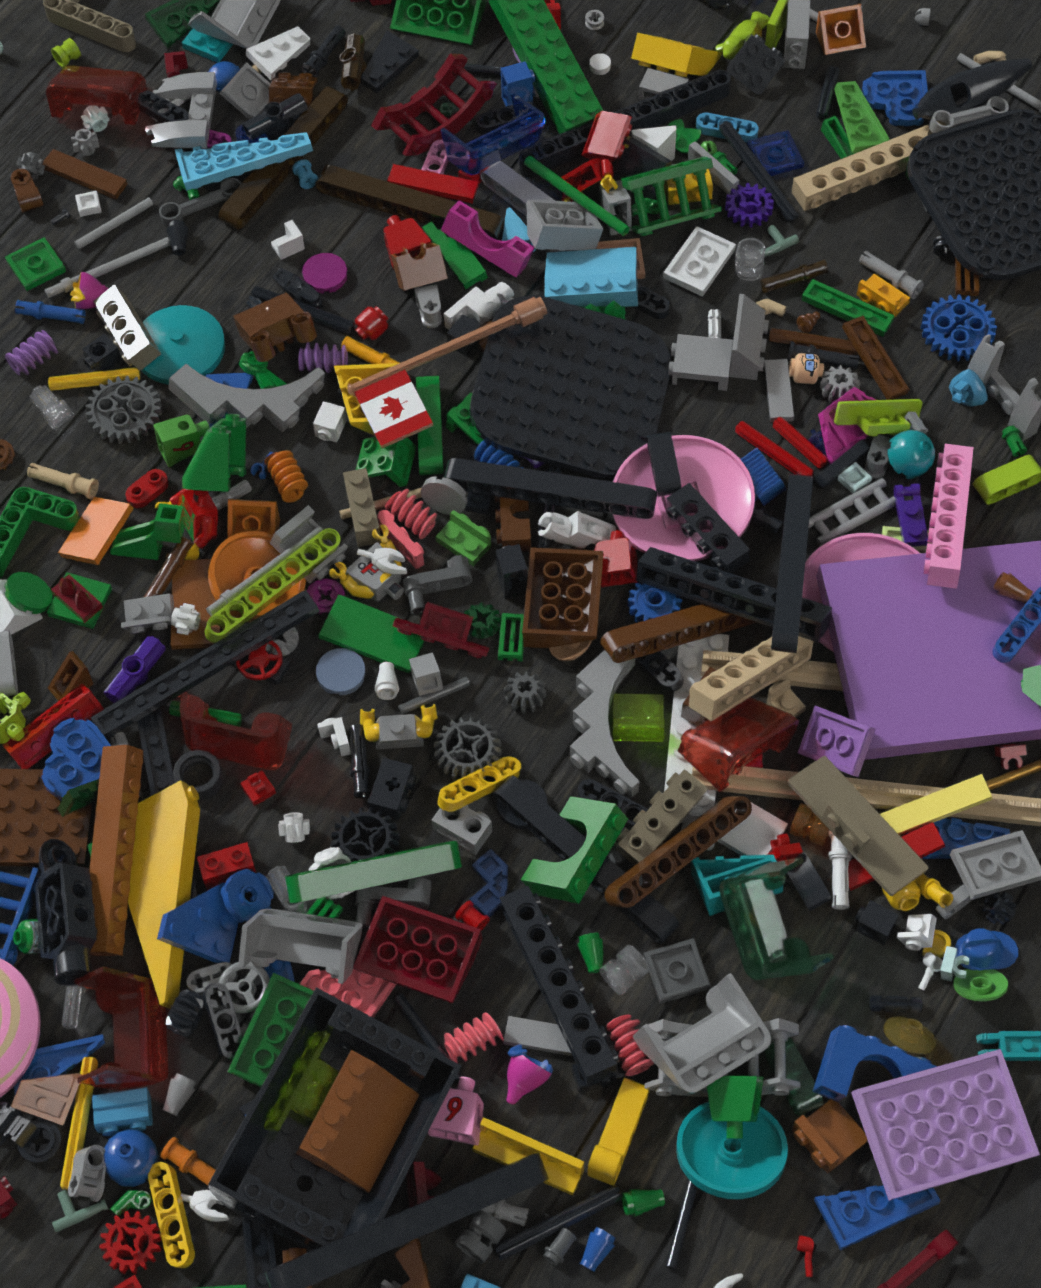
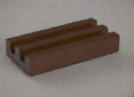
M955 257V295L978 296L979 276L973 273V290H970V271L964 268L965 290L961 289V264Z

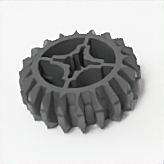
M472 716L469 718V721H464L460 717L457 724L451 720L450 727L443 725L442 733L437 734V742L434 743V750H436L434 757L438 760L437 765L439 769L444 768L443 772L446 776L452 773L454 781L459 776L463 778L479 769H483L487 765L492 766V763L499 760L498 757L502 755V750L500 749L501 740L498 739L497 731H492L490 723L484 725L482 719L478 720L477 723L474 722ZM457 739L458 744L453 747L452 751L447 752L451 743ZM488 746L486 754L479 760L478 754L483 751V748Z

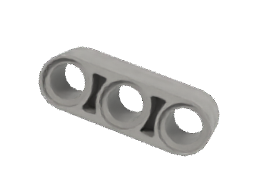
M10 631L0 632V693L7 697L18 694L12 636Z

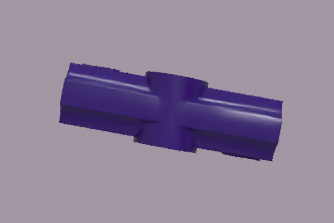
M148 636L133 655L124 659L121 671L105 689L104 695L111 702L116 703L131 694L137 686L144 684L148 678V672L165 652V645L155 637ZM139 669L137 672L131 673L132 670Z

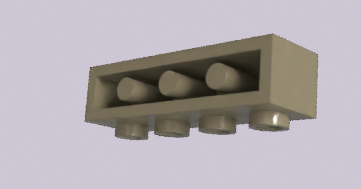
M684 769L680 774L675 772L666 783L669 787L663 793L658 791L649 803L652 806L648 811L641 810L633 820L635 825L630 831L624 829L616 839L619 842L616 851L634 866L659 848L705 796L708 788L687 770Z

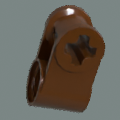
M17 169L13 171L11 182L22 212L24 213L43 206L38 188L35 187L28 170Z

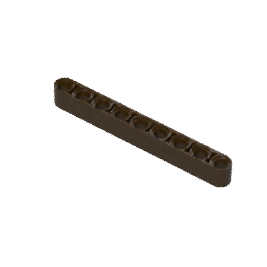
M329 86L325 87L309 105L308 110L303 112L284 135L307 132L313 147L343 112L348 102V96ZM305 155L295 156L286 159L284 162L266 165L262 169H254L221 207L219 220L238 230L242 229L289 175L293 165Z
M326 165L315 183L318 191L323 194L406 219L413 218L416 222L426 225L432 221L435 227L440 229L449 210L457 203L333 165ZM469 206L478 212L479 223L484 232L493 239L498 240L505 220L498 214Z

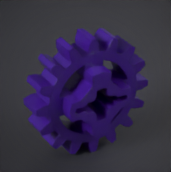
M746 183L744 188L739 184L737 190L731 189L730 195L726 196L725 210L727 211V217H733V223L740 221L742 227L745 223H748L750 228H752L753 223L761 226L762 220L767 222L768 217L772 216L774 200L771 199L772 194L766 193L765 187L758 189V184L750 187V184Z

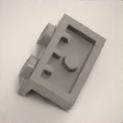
M163 594L124 600L126 622L121 623V628L130 630V633L145 632L144 628L153 627V630L167 629V625L171 624V617L174 611L173 595Z

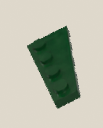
M171 0L146 13L145 18L168 49L192 29L188 23L195 14L201 11L207 15L217 8L220 0Z

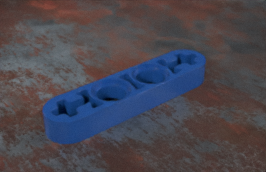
M1041 587L1035 591L995 643L992 653L997 661L1007 663L1013 660L1041 624V606L1038 605L1041 600ZM1025 612H1035L1038 616V619H1028L1025 615ZM1012 629H1022L1025 636L1021 638L1016 637L1012 633ZM1009 641L1012 645L1007 652L1003 653L1001 649Z

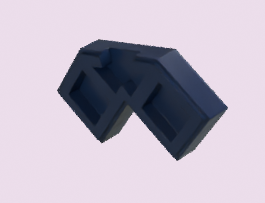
M489 849L472 864V869L487 884L473 895L470 901L474 903V907L482 915L491 917L501 909L499 898L507 895L508 865L492 849Z

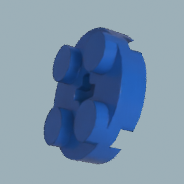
M244 869L234 873L227 879L225 885L221 888V896L226 909L235 921L243 923L250 920L260 910L271 909L273 889L264 875L261 873L256 874L250 871V869ZM244 891L252 893V897H250L251 902L245 899Z

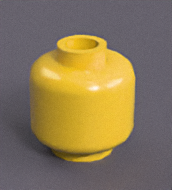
M915 880L893 896H890L882 888L889 904L896 910L908 911L919 903L921 890Z

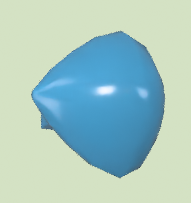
M973 370L962 371L951 380L949 389L952 394V401L969 407L983 405L987 401L988 396L985 385L979 375Z

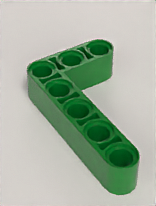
M20 487L13 492L0 516V579L32 520L66 531L73 530L80 519L74 502L28 487Z

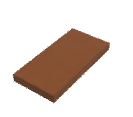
M211 559L183 560V566L178 568L172 578L174 609L180 608V606L186 603L195 605V610L201 614L198 629L196 631L192 630L188 635L177 633V628L171 625L172 650L208 648L215 644L207 640L204 632L207 622L211 617L206 608L216 601L208 581V569ZM211 626L214 632L221 633L220 626Z

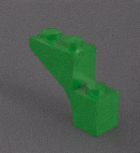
M159 503L154 520L119 531L113 541L110 551L111 555L159 560L163 541L181 543L185 528L184 506Z

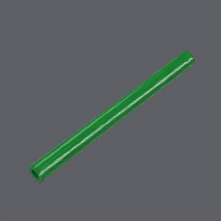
M528 156L525 159L524 165L616 232L622 236L628 233L630 229L628 225L535 158Z

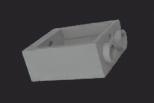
M810 0L788 1L784 59L786 61L783 64V68L805 69L809 38Z

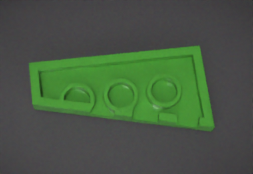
M856 81L837 83L834 90L852 153L861 152L890 140Z

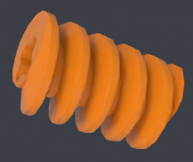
M290 450L270 454L266 457L264 463L271 474V478L274 480L275 486L278 488V492L281 494L282 500L291 503L303 496L304 490L308 487V482L304 479V474L301 473L297 460L293 458V453Z

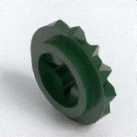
M481 602L479 605H471L464 612V614L474 617L469 631V635L474 638H489L500 629L501 616L499 610H496L492 604L485 605ZM477 615H481L482 618L487 617L486 626L481 621L477 622Z

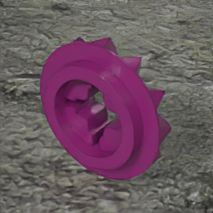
M333 579L317 580L307 589V593L319 609V614L330 613L338 595L345 597L343 587ZM320 593L324 594L325 596L330 594L331 601H328L326 599L321 601L322 599Z

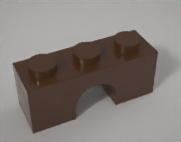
M495 496V503H500V509H495L496 523H501V529L496 530L497 544H502V547L519 544L522 552H530V519H518L513 516V514L519 511H529V502Z

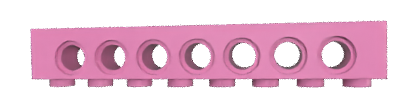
M945 444L944 453H939L936 482L933 493L935 497H933L931 509L933 512H931L929 527L934 528H929L927 542L932 544L927 543L925 558L930 560L925 559L923 574L928 575L927 585L957 589L974 447Z

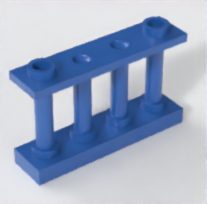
M33 867L30 878L0 871V882L26 888L21 902L0 897V908L17 912L12 925L0 923V934L8 935L4 948L0 949V958L11 965L15 964L18 956L13 934L22 921L28 920L36 898L35 885L41 875L38 868Z

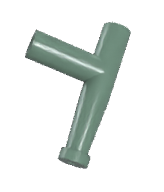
M771 225L767 231L776 244L756 254L761 261L767 256L799 243V238L795 234L785 239L778 229Z
M68 1190L61 1191L57 1195L65 1217L52 1222L55 1232H59L102 1210H108L107 1203L103 1199L97 1204L75 1211Z

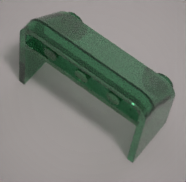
M802 857L764 864L730 876L723 880L719 886V892L744 970L752 979L761 980L809 974L834 959L833 953L811 956L805 941L797 937H787L773 893L774 889L784 885L786 872L804 863Z

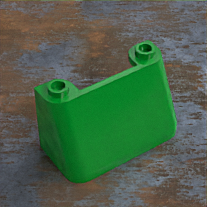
M226 414L225 418L220 419L206 431L182 477V488L228 492L230 490L229 478L231 474L246 475V418H240L238 414Z

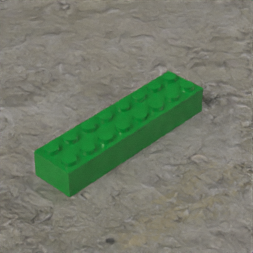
M489 0L521 62L525 61L528 68L533 70L535 75L533 86L558 133H564L593 121L596 114L603 111L545 1Z

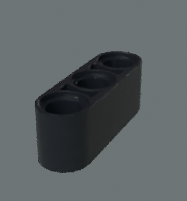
M671 432L647 435V446L657 496L672 495L681 489V481Z

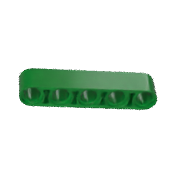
M439 376L416 377V391L434 425L418 432L420 476L444 474Z

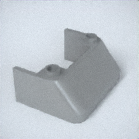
M262 909L242 926L238 968H244L250 962H253L258 967H267L269 963L283 960L326 967V972L330 973L332 978L338 979V983L343 984L353 972L362 935V924L355 921L284 910Z

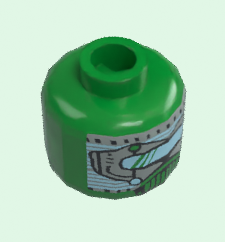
M38 919L24 920L14 931V943L24 954H40Z

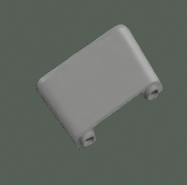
M220 0L212 17L201 11L190 19L188 25L200 33L248 49L258 44L281 0Z
M731 973L725 976L707 993L706 1002L712 1014L666 1042H663L660 1035L650 1029L648 1024L642 1026L632 1036L641 1051L686 1093L693 1094L758 1055L770 1045V1032Z

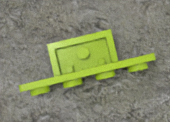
M920 399L841 401L837 404L834 423L836 425H858L869 436H878V434L895 436L903 431L910 430L911 424L904 417L908 412H916L918 417H920L923 402Z

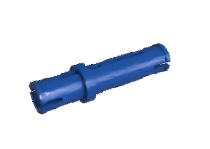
M17 300L15 305L25 307V309L15 308L17 315L35 316V319H42L43 317L83 324L85 318L76 317V315L85 316L84 309L45 305L44 302L40 301L31 303Z

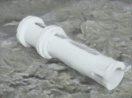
M829 831V837L831 838L829 858L833 866L832 908L839 910L848 909V866L852 854Z

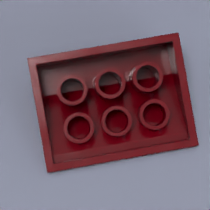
M382 896L353 969L453 1004L474 963L483 940L481 929Z

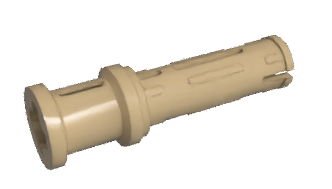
M31 463L27 470L29 478L66 488L69 493H79L85 495L90 500L96 496L99 483L97 479L92 478L89 480L81 477L78 473L69 475L37 465L36 463Z

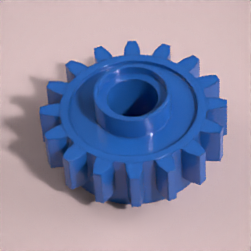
M639 583L635 584V590H630L628 598L629 614L635 615L636 623L680 611L682 599H680L679 595Z

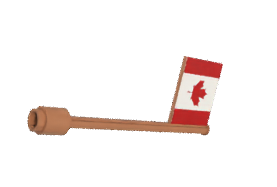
M533 297L514 305V311L506 317L352 385L349 383L347 390L351 396H356L381 448L434 426L407 371L513 324H520L522 327H525L543 319V316L548 313L542 298L538 297L535 299Z

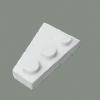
M295 27L246 49V56L272 80L277 71L283 70L287 66V62L292 58L298 57L310 46L311 38L299 27Z

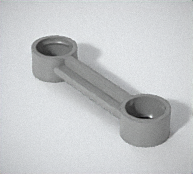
M994 96L988 100L985 106L953 114L944 110H938L931 118L929 129L932 133H937L954 126L974 122L1007 112L1009 105L1005 99ZM992 107L998 108L1001 112L994 110ZM937 121H942L947 126L941 125Z

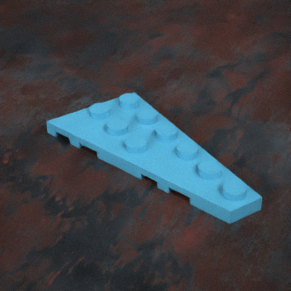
M307 132L282 135L278 140L273 141L268 140V138H259V142L250 144L248 140L215 144L211 149H202L201 146L193 147V151L183 152L182 148L175 149L186 191L198 189L212 182H220L231 176H239L250 170L262 169L266 165L284 162L286 159L303 156L313 151Z

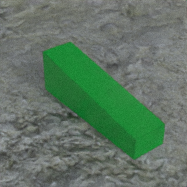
M834 116L824 120L821 131L838 156L843 159L856 154L852 153L847 134L837 117Z

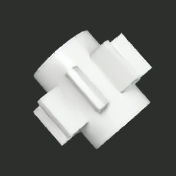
M184 603L180 608L174 609L171 625L177 628V633L188 635L192 630L196 631L198 629L201 614L195 610V605Z
M302 813L285 814L284 821H279L278 824L279 836H285L286 842H301L305 840L304 834H309L310 831L309 819H303Z

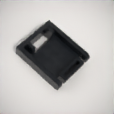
M628 136L624 141L626 143L624 144V151L617 160L613 178L621 181L622 178L652 171L653 168L659 169L670 166L672 161L637 139ZM652 184L644 186V190H642L643 197L657 200L655 188L652 187Z

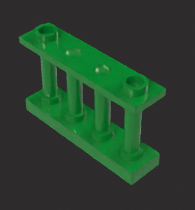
M704 156L622 178L623 188L634 193L640 223L631 227L632 232L640 234V236L652 234V230L699 217H702V219L712 218L715 216V213L721 212L720 206L711 205L705 173L707 172L706 169L713 168L712 158ZM691 173L696 175L702 204L701 208L694 210L689 208L684 182L686 175ZM673 179L676 183L681 213L669 216L663 187L665 180ZM652 184V187L655 188L661 219L648 222L642 190H644V186Z

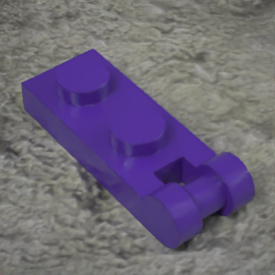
M911 484L910 487L894 485V498L902 542L911 547L927 546L928 535L920 496V485ZM904 496H911L912 500L904 501Z

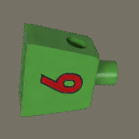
M183 415L153 425L159 451L167 466L170 467L195 454L201 443L200 438L210 428L206 420L194 424L190 415Z

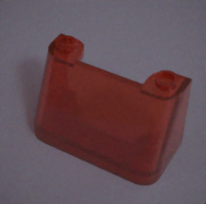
M65 66L48 83L46 96L52 117L62 118L65 109L66 111H71L73 104L111 107L113 115L119 113L125 118V124L136 125L140 112L137 104L138 94L146 91L147 86L145 78L140 73L134 71Z
M183 693L180 703V715L185 743L189 750L208 751L219 759L266 770H275L282 765L293 725L284 717L263 712L255 717L251 729L220 723L218 719L209 714V704L204 703L197 696Z
M749 697L713 721L707 720L695 729L685 731L680 738L682 742L677 751L721 792L729 786L728 779L731 774L739 775L744 765L768 749L772 748L778 753L786 749L799 724V720L789 712Z

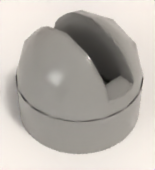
M930 8L919 9L915 13V21L919 25L928 26Z

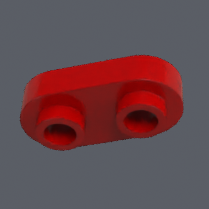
M159 469L147 472L127 488L125 493L127 502L133 508H143L167 489L169 483L166 473Z

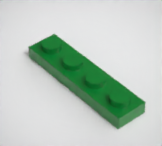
M812 279L802 294V301L846 321L864 316L873 332L884 337L894 320V315Z

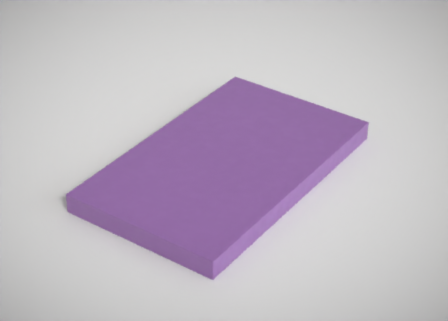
M1041 541L963 549L957 589L927 585L928 575L923 574L925 559H930L925 558L926 553L820 564L816 579L822 604L832 607L828 629L849 718L876 729L865 760L1041 739V707L1023 693L1021 688L1023 669L1041 665V624L1010 662L1002 663L997 661L992 653L999 637L1025 605L1021 601L997 594L998 591L993 589L994 584L1002 572L1011 573L1027 588L1032 590L1033 595L1041 587ZM1025 612V615L1028 619H1038V616L1035 612ZM1012 629V633L1016 637L1021 638L1025 636L1022 629ZM1008 641L1001 651L1003 653L1007 652L1012 644Z

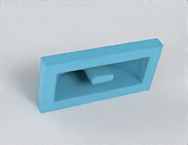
M511 208L506 209L502 241H507L517 236L533 246L527 235V226Z

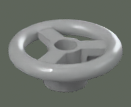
M239 962L229 966L222 973L218 983L225 985L229 991H235L240 1000L247 1002L248 1005L233 1003L236 1013H250L257 1009L270 978L263 967L255 966L253 962H250L244 968H238ZM241 969H250L245 979H241L238 982H227L234 972ZM259 975L263 983L261 995L255 1001L257 987L254 980ZM249 985V989L246 992L241 991L242 986ZM218 991L219 997L222 996V992Z

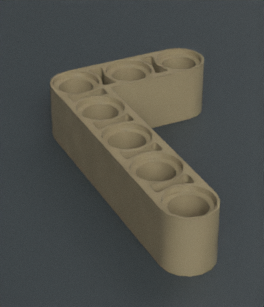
M43 0L47 19L51 23L122 52H130L135 49L136 41L133 28L128 23L78 4L80 0Z

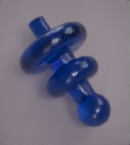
M815 429L811 430L812 436L808 441L812 444L817 443L815 447L822 450L823 454L827 457L824 440H822V431L816 433Z

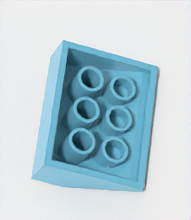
M624 247L547 253L545 297L579 307H586L589 304L607 306L612 301L625 307L638 306L637 248Z

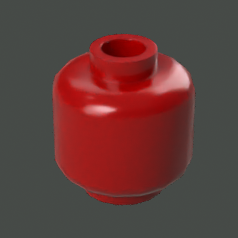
M377 306L375 308L367 307L355 318V324L358 327L355 331L363 340L367 337L370 340H376L388 328V317Z

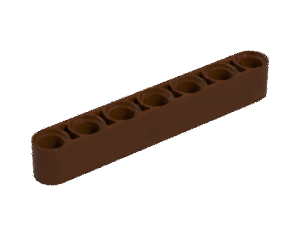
M701 604L611 630L603 635L600 642L612 661L621 663L755 623V621Z
M744 796L725 797L611 883L605 891L606 902L612 907L630 908L747 819L752 811L750 800ZM735 803H736V806H737L736 813H735V810H734V805H735ZM716 818L718 819V826H717V827H716V824H715ZM697 832L700 835L699 841H697ZM679 846H680V849H681L680 856H678V853H677V850H678V847H679ZM659 861H661L662 868L660 871L658 868ZM640 876H642V879H643V882H642V885H641V886H640V884H639V877H640ZM621 890H622V892H623V899H622V900H620V898H619V894H620V891H621Z

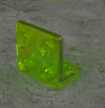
M614 694L613 741L663 742V695Z

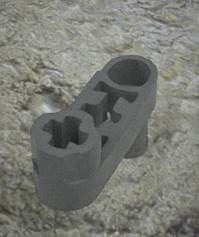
M462 555L454 556L447 561L448 568L418 573L404 578L403 587L405 595L409 599L411 614H423L425 608L423 594L469 585L473 579L468 558Z
M415 877L409 879L408 889L373 886L357 890L355 901L357 906L356 922L362 924V930H369L373 908H378L382 896L423 910L428 909L432 882L422 877Z

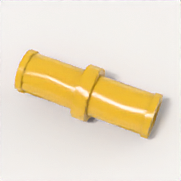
M925 874L915 879L920 887L921 894L925 898L934 900L943 908H945V905L947 907L950 906L953 902V894L941 887L936 879L929 878Z

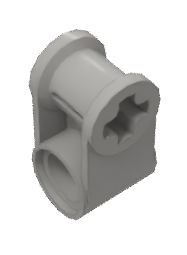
M437 284L414 288L416 304L419 308L423 325L428 328L438 327L442 322Z
M93 1145L81 1149L75 1154L71 1179L68 1185L70 1197H77L78 1195L89 1197L94 1202H98L102 1197L106 1163H104L105 1149L102 1146ZM89 1154H90V1155L92 1156V1158H93V1165H91V1164L89 1163V1160H88V1155H89Z

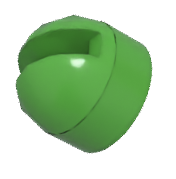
M704 141L701 144V147L713 156L717 152V146L713 141Z

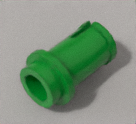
M716 152L713 157L735 176L738 169L726 158L725 153Z
M1014 425L1008 426L1002 431V439L1007 441L1013 457H1018V452L1021 456L1027 452V448L1019 435V428H1016Z

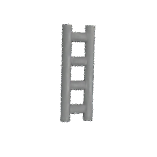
M881 478L809 517V528L814 526L821 534L820 537L816 538L817 544L822 546L895 507L894 496L888 498L882 488L887 486L886 481ZM873 494L880 504L869 509L862 499ZM854 505L861 514L849 520L842 510ZM834 515L841 525L830 531L823 520Z

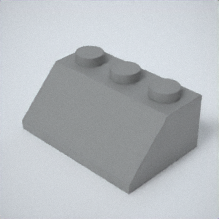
M527 200V235L535 249H557L560 251L596 249L603 228L596 216L578 203Z
M739 294L729 377L757 380L758 371H763L764 357H760V352L765 353L767 339H763L762 336L768 333L769 320H764L765 310L745 294Z

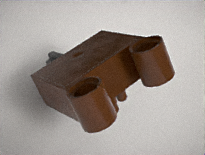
M287 292L263 303L258 297L249 296L246 304L250 309L233 316L239 335L253 350L258 362L269 361L275 356L274 345L279 352H283L285 350L284 341L286 340L288 344H292L294 336L297 337L300 343L311 342L317 337L311 314L304 312Z

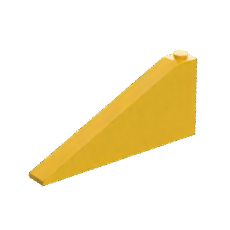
M181 780L138 803L132 858L133 865L131 867L128 905L159 1003L171 1009V1005L175 1002L176 997L179 996L184 950L157 940L163 914L190 900L200 816L197 790Z

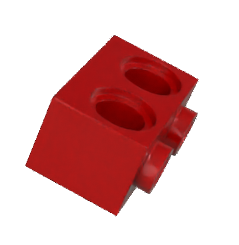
M247 842L197 857L207 891L218 884L226 883L227 879L238 871L250 869V871L256 873Z

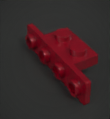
M429 602L425 605L420 625L400 618H396L393 623V627H396L397 631L402 634L411 635V633L421 635L420 638L424 641L434 643L436 640L444 643L446 648L452 650L461 648L467 650V654L473 657L481 658L482 656H487L490 649L487 646L467 640L474 617Z

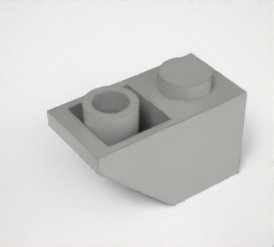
M648 68L639 86V102L687 83L689 79Z

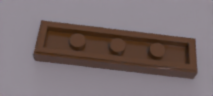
M52 149L42 164L45 166L44 170L113 199H117L128 185L127 179L55 149Z
M864 316L845 322L842 326L844 332L886 399L893 400L908 394L910 389Z

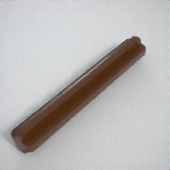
M771 328L769 332V341L790 345L791 341H794L798 345L810 346L812 344L816 346V349L851 355L858 354L850 340Z

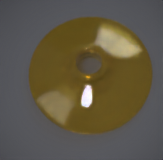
M892 1017L884 1024L883 1029L886 1037L894 1045L907 1052L927 1054L932 1052L936 1046V1039L932 1032L915 1019Z

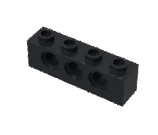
M690 483L666 498V513L669 518L679 523L684 535L688 538L691 537L696 542L695 544L699 552L703 555L706 554L711 559L710 561L714 568L732 574L749 562L750 549ZM688 513H695V515H693V516H689V515H687V514H688ZM708 529L710 532H702V530ZM718 546H724V547H726V548H725V549H717L716 547H718Z

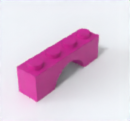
M460 200L449 210L441 228V231L450 238L462 243L468 249L486 258L487 261L494 263L514 277H517L526 268L534 251L532 245L517 236L507 241H500L490 237L484 232L479 223L478 212Z

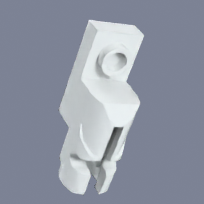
M499 282L485 293L478 287L473 288L444 313L445 327L450 330L462 314L476 319L483 326L485 322L490 321L496 315L497 311L505 303L514 299L512 298L514 296L513 290L503 282Z
M578 511L570 517L546 512L541 516L538 525L546 528L538 532L540 536L550 540L554 539L555 542L564 543L578 549H583L591 543L596 545L599 541L610 540L611 532L616 530L615 525Z

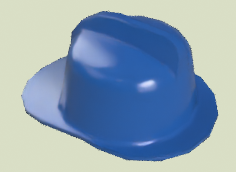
M978 928L963 935L955 945L957 956L964 955L969 958V965L961 964L969 970L980 971L1007 968L1014 964L1018 957V947L1015 941L1010 936L997 931Z

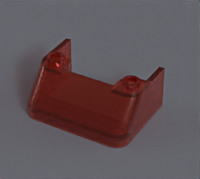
M101 967L76 979L75 985L96 990V1001L99 1008L106 1013L113 1014L115 1063H105L100 1068L78 1077V1083L114 1090L155 1085L166 1080L169 1072L166 1008L159 1003L152 979L107 967Z

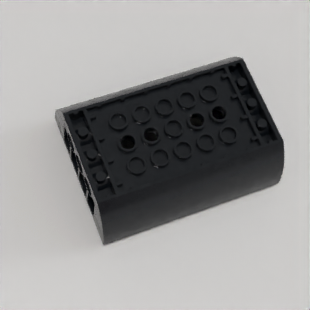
M316 987L208 1184L209 1190L228 1209L298 1247L306 1248L308 1252L384 1219L461 1065ZM351 1050L375 1062L419 1094L369 1193L321 1167L313 1166L310 1161L296 1154ZM300 1177H307L311 1180L312 1188L309 1191L303 1192L298 1189L297 1180Z

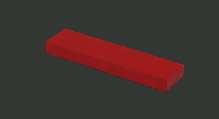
M393 164L387 182L431 195L473 203L479 187L478 181Z
M933 822L901 837L920 858L945 847ZM856 858L849 861L850 891L875 880Z

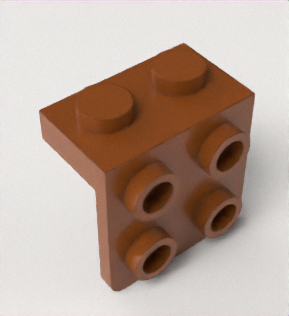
M832 1099L808 1118L804 1115L799 1117L794 1122L792 1129L793 1136L797 1142L807 1148L814 1162L820 1168L823 1167L827 1173H830L868 1141L864 1131L841 1104Z

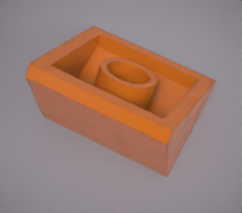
M861 4L818 12L816 35L824 55L866 47Z
M228 499V538L246 531H261L274 535L279 530L280 517L277 502Z

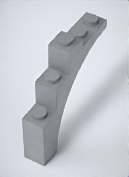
M185 364L169 378V390L204 421L206 420L209 425L215 420L219 421L227 412L228 414H238L240 418H246V428L251 424L255 425L264 416L283 432L288 427L292 428L297 424L300 408L308 401V397L313 392L317 394L323 388L325 372L318 367L305 377L290 384L270 389L253 390L217 383Z
M604 650L576 676V690L586 699L573 710V724L579 732L584 734L570 746V760L577 768H583L587 773L595 767L596 771L603 778L608 777L614 783L615 788L621 794L626 793L632 799L639 792V780L626 768L616 752L610 735L608 716L614 693L623 678L635 666V659L615 663Z

